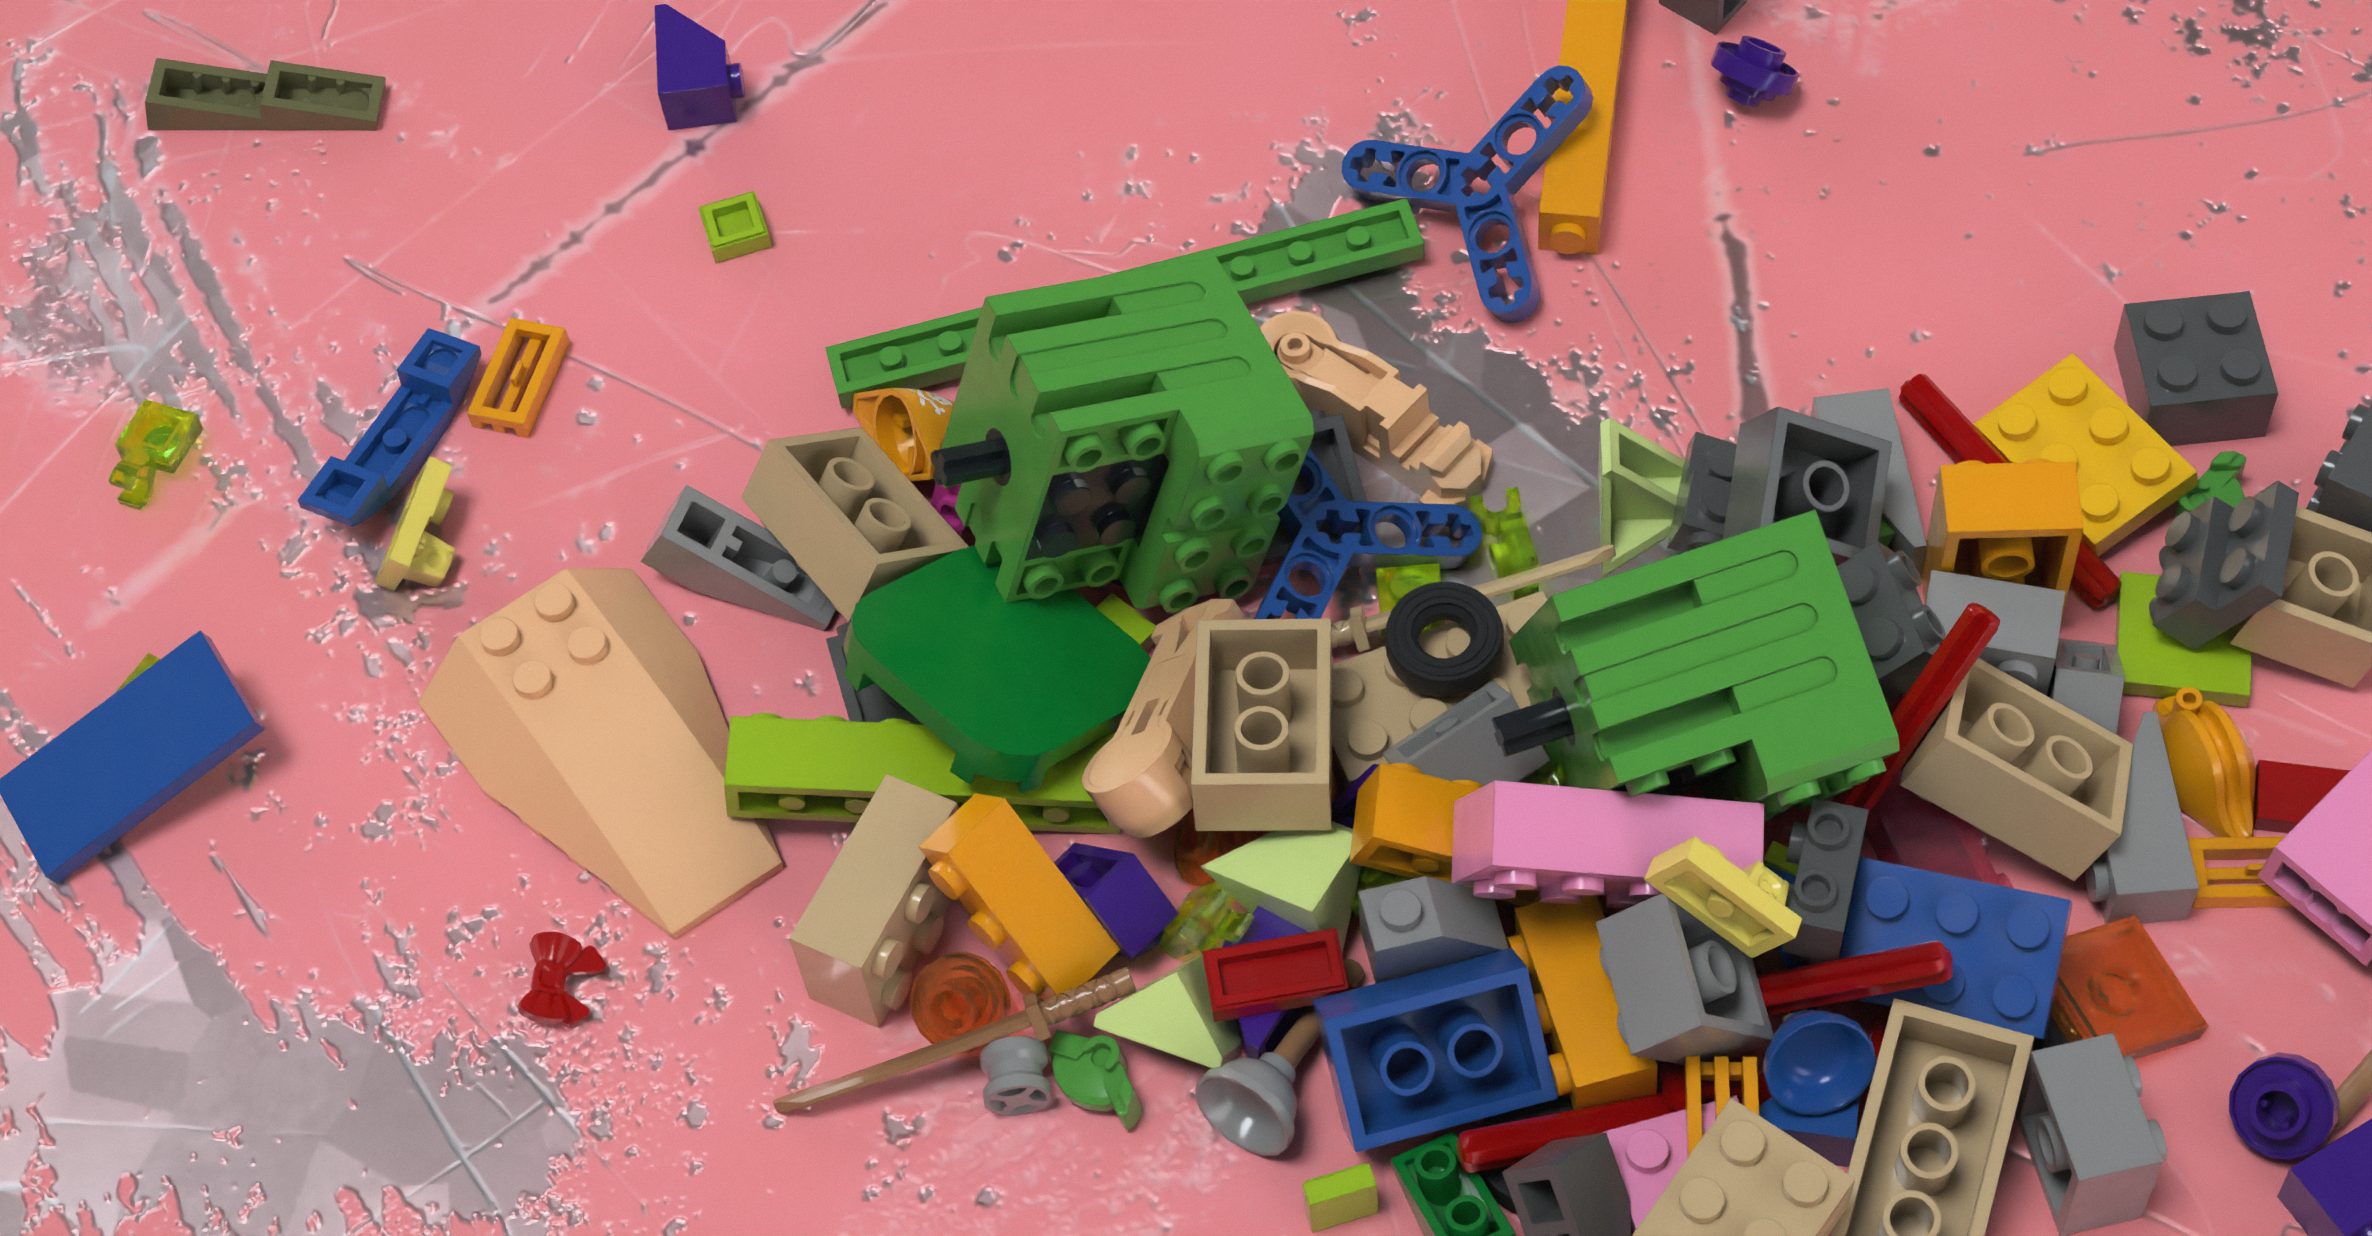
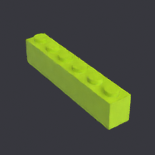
M766 712L755 713L749 717L731 716L724 779L727 817L858 822L885 775L888 774L955 801L958 804V808L966 803L975 793L1005 798L1029 830L1120 834L1121 829L1108 821L1085 791L1082 784V776L1088 763L1114 737L1115 733H1110L1049 767L1040 788L1020 794L1016 781H998L979 774L975 775L971 785L950 772L956 752L925 725L913 724L904 719L892 718L883 720L880 723L847 721L842 717L832 715L820 716L814 720L791 719Z

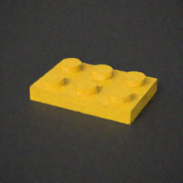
M2074 353L2064 358L1973 423L2009 463H2023L2031 459H2047L2052 462L2075 461L2084 525L2081 539L2098 557L2198 486L2197 471Z

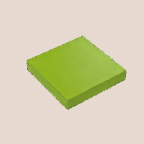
M2121 571L2119 579L2122 586L2117 596L2115 645L2125 675L2122 694L2167 698L2176 695L2184 687H2192L2202 694L2203 702L2209 700L2220 705L2247 707L2251 693V651L2229 644L2232 627L2197 649H2192L2153 626L2154 621L2149 612V604L2156 597L2155 589L2161 575Z

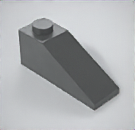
M1606 1132L1552 1140L1502 1172L1525 1236H1631L1630 1198Z

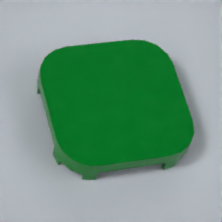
M971 546L956 550L868 593L856 603L843 643L847 660L844 677L857 692L876 683L952 748L956 754L950 772L971 785L975 775L979 774L998 781H1016L1018 791L1021 794L1040 788L1049 767L1110 733L1117 731L1151 657L1136 640L1074 589L1055 592L1043 599L1028 598L1005 603L995 585L1002 561L985 565L976 547Z

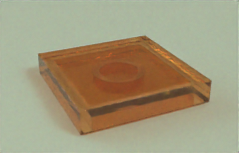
M2136 915L2066 936L2051 1015L2069 1043L2114 1033L2122 1056L2130 1055L2136 1060L2200 1039L2209 1027Z

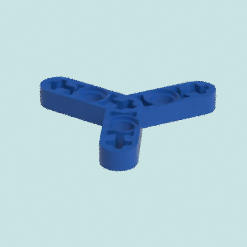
M1560 65L1549 68L1532 83L1469 153L1378 140H1363L1353 145L1347 151L1342 161L1341 171L1344 180L1360 197L1368 200L1389 203L1407 198L1409 205L1412 207L1457 213L1479 295L1484 306L1503 322H1521L1530 317L1537 309L1540 301V287L1514 195L1585 119L1592 107V90L1577 70L1569 66ZM1559 88L1566 92L1570 91L1573 95V99L1566 105L1561 101L1556 102L1552 96ZM1537 109L1552 122L1547 129L1537 116L1533 114ZM1521 128L1534 129L1536 131V140L1529 151L1520 155L1508 152V140L1515 131ZM1496 154L1510 168L1507 173H1504L1491 160ZM1376 159L1385 170L1396 172V182L1389 174L1379 172L1371 173L1367 181L1360 172L1362 168H1371ZM1430 164L1439 167V179L1431 189L1420 192L1413 190L1412 178L1420 167ZM1477 177L1484 181L1487 180L1491 186L1484 195L1474 191L1470 186ZM1496 225L1507 226L1510 237L1504 248L1493 253L1482 251L1481 240L1484 233ZM1506 268L1509 277L1519 287L1514 292L1515 301L1510 304H1506L1501 298L1506 293L1503 276L1497 269Z
M1309 448L1299 472L1306 478L1309 484V492L1304 495L1290 494L1288 502L1277 512L1281 522L1293 537V541L1253 619H1280L1285 609L1296 614L1293 619H1321L1346 566L1420 569L1459 568L1469 560L1481 542L1482 529L1480 523L1472 512L1464 507L1452 504L1347 501ZM1381 522H1388L1399 527L1405 537V546L1391 548L1381 543L1377 538L1375 525ZM1323 523L1330 525L1332 533L1342 535L1336 544L1330 543L1327 533L1318 532ZM1358 523H1360L1359 533H1352ZM1443 527L1449 528L1452 537L1462 539L1457 547L1451 546L1449 537L1438 535ZM1421 537H1428L1422 547H1420ZM1303 569L1312 573L1319 581L1320 593L1315 596L1299 594L1290 584V572Z

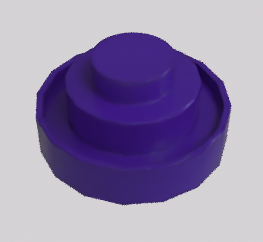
M1742 36L1739 44L1719 42L1711 59V65L1721 72L1719 80L1728 86L1725 94L1739 103L1752 107H1758L1761 100L1772 101L1776 95H1791L1799 77L1797 70L1783 62L1787 54L1784 50L1769 42L1751 36Z
M2278 1052L2260 1057L2238 1075L2230 1090L2229 1114L2235 1131L2250 1148L2267 1157L2290 1160L2310 1154L2329 1138L2338 1121L2339 1099L2332 1080L2318 1064L2301 1055Z

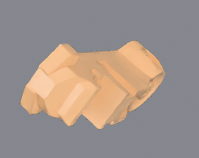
M1288 311L1277 314L1262 324L1260 327L1262 334L1308 410H1323L1326 417L1343 414L1352 450L1422 496L1419 503L1452 504L1466 509V505L1481 489H1485L1493 461V449L1479 439L1475 441L1470 436L1469 426L1460 420L1454 427L1450 424L1445 428L1439 424V417L1430 412L1427 388L1421 384H1418L1414 389L1400 381L1398 369L1369 351L1341 342L1328 322L1316 314L1304 311Z
M1210 599L1198 605L1186 607L1156 625L1151 639L1157 647L1114 737L1093 756L1084 770L1082 784L1085 791L1108 821L1130 836L1144 838L1158 834L1177 823L1193 808L1191 774L1197 620L1243 619L1244 614L1233 599Z

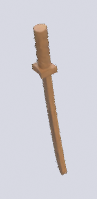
M1124 967L1112 972L1110 975L1106 974L1097 980L1094 979L1086 982L1083 985H1079L1078 988L1068 989L1059 995H1053L1039 1002L1036 993L1033 992L1022 997L1025 1010L891 1060L779 1097L773 1101V1104L779 1113L800 1109L951 1057L1029 1027H1033L1038 1042L1051 1037L1049 1025L1060 1023L1072 1016H1077L1090 1011V1009L1103 1006L1110 1001L1117 1000V998L1133 994L1137 990L1128 967Z

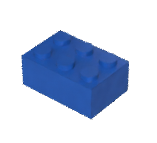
M1860 857L1839 959L1938 940L1943 943L1945 948L1950 949L1953 956V976L1947 982L1853 1000L1892 1007L1893 999L1896 998L2031 1035L2035 1039L2046 1041L2073 904L2069 899Z
M1512 948L1312 1000L1343 1129L1355 1152L1558 1099L1528 968Z

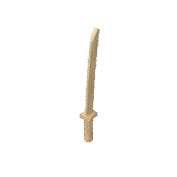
M1606 545L1553 563L1476 585L1472 588L1478 590L1487 598H1491L1605 562L1615 557L1616 552L1614 545ZM1362 605L1350 608V617L1347 621L1341 620L1331 624L1332 649L1337 646L1350 645L1354 642L1358 652L1371 649V633L1386 628L1392 610L1366 617Z

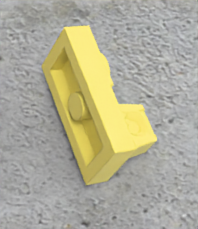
M429 456L414 481L374 583L395 591L402 578L436 588L443 581L452 562L455 548L426 532L425 528L429 522L440 525L450 506L454 492L444 487L453 467L452 465Z
M1696 836L1653 857L1644 878L1647 883L1750 958H1754L1795 939L1802 921L1800 916L1785 906L1789 890V883L1786 880H1783L1760 861L1741 870L1727 860L1720 850L1704 843Z

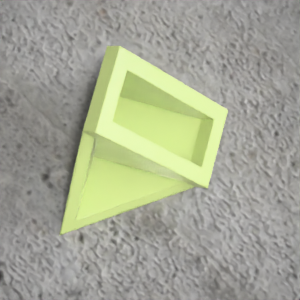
M1610 417L1600 423L1598 462L1601 547L1614 545L1616 556L1601 563L1602 578L1669 537L1685 461Z
M1331 821V830L1272 831L1200 866L1251 915L1257 906H1260L1308 932L1337 928L1341 952H1343L1361 865L1349 863L1353 829Z
M1202 953L1136 989L1137 992L1110 1004L1096 1014L1093 1027L1210 1068L1222 1067L1224 1064L1234 1060L1239 1056L1242 1045L1236 1019L1214 1022Z

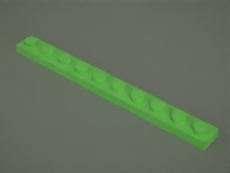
M1405 198L1109 275L1216 256L1244 304H1249L1425 258V250L1421 233L1409 202ZM982 307L825 347L841 409L853 406L854 393L887 388L920 389L962 378Z

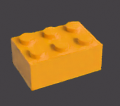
M2031 459L2023 463L1985 464L1981 461L1968 460L1953 465H1940L1921 577L1924 605L1931 570L2065 591L2064 611L2084 530L2075 461L2052 462L2047 459Z

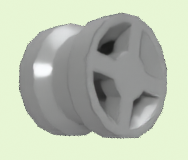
M1013 1036L992 1041L981 1049L979 1053L981 1069L989 1078V1082L983 1089L986 1109L1000 1115L1016 1116L1036 1112L1049 1105L1052 1100L1050 1081L1043 1077L1042 1072L1048 1063L1045 1043L1042 1041L1038 1042V1039L1032 1037Z

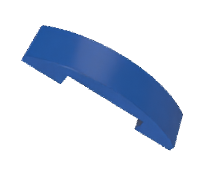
M428 328L396 369L401 384L399 389L345 460L330 456L298 498L300 508L354 527L386 506L415 476L450 425L476 371L482 354L480 346Z

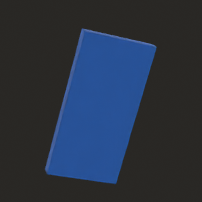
M199 630L0 778V795L45 877L58 884L264 731L265 728L212 639Z

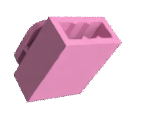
M2372 749L2281 840L2257 875L2365 966L2372 961Z

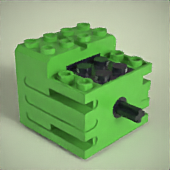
M1215 256L985 297L942 447L939 450L932 451L931 461L935 467L933 478L937 485H943L944 489L957 487V484L961 483L954 508L964 527L969 526L976 538L975 547L984 564L1002 561L995 585L1005 603L1028 598L1043 599L1055 592L1083 586L1098 587L1112 580L1119 579L1135 608L1146 609L1162 605L1166 612L1177 613L1186 607H1190L1200 596L1218 593L1221 599L1235 600L1245 595L1253 587L1280 521L1277 512L1288 502L1314 437V426L1310 411Z
M1816 509L1552 595L1509 640L1517 666L1526 663L1530 672L1532 686L1527 690L1531 705L1492 718L1496 731L1494 735L1505 757L1545 744L1552 765L1561 763L1566 774L1568 787L1628 792L1631 798L1644 793L1673 796L1694 788L1693 785L1698 783L1702 797L1705 799L1763 803L1764 821L1774 818V815L1785 812L1797 805L1798 809L1809 807L1812 805L1813 798L1825 801L1832 799L1837 794L1852 789V786L1870 780V777L1886 772L1883 759L1900 751L1896 727Z

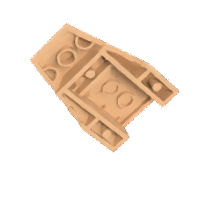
M565 568L459 634L418 701L422 711L486 797L499 807L505 806L521 819L524 826L541 839L547 838L564 851L570 861L587 874L592 873L610 887L614 895L673 940L678 939L784 869L765 818L727 817L724 779L729 728L698 651L632 568Z

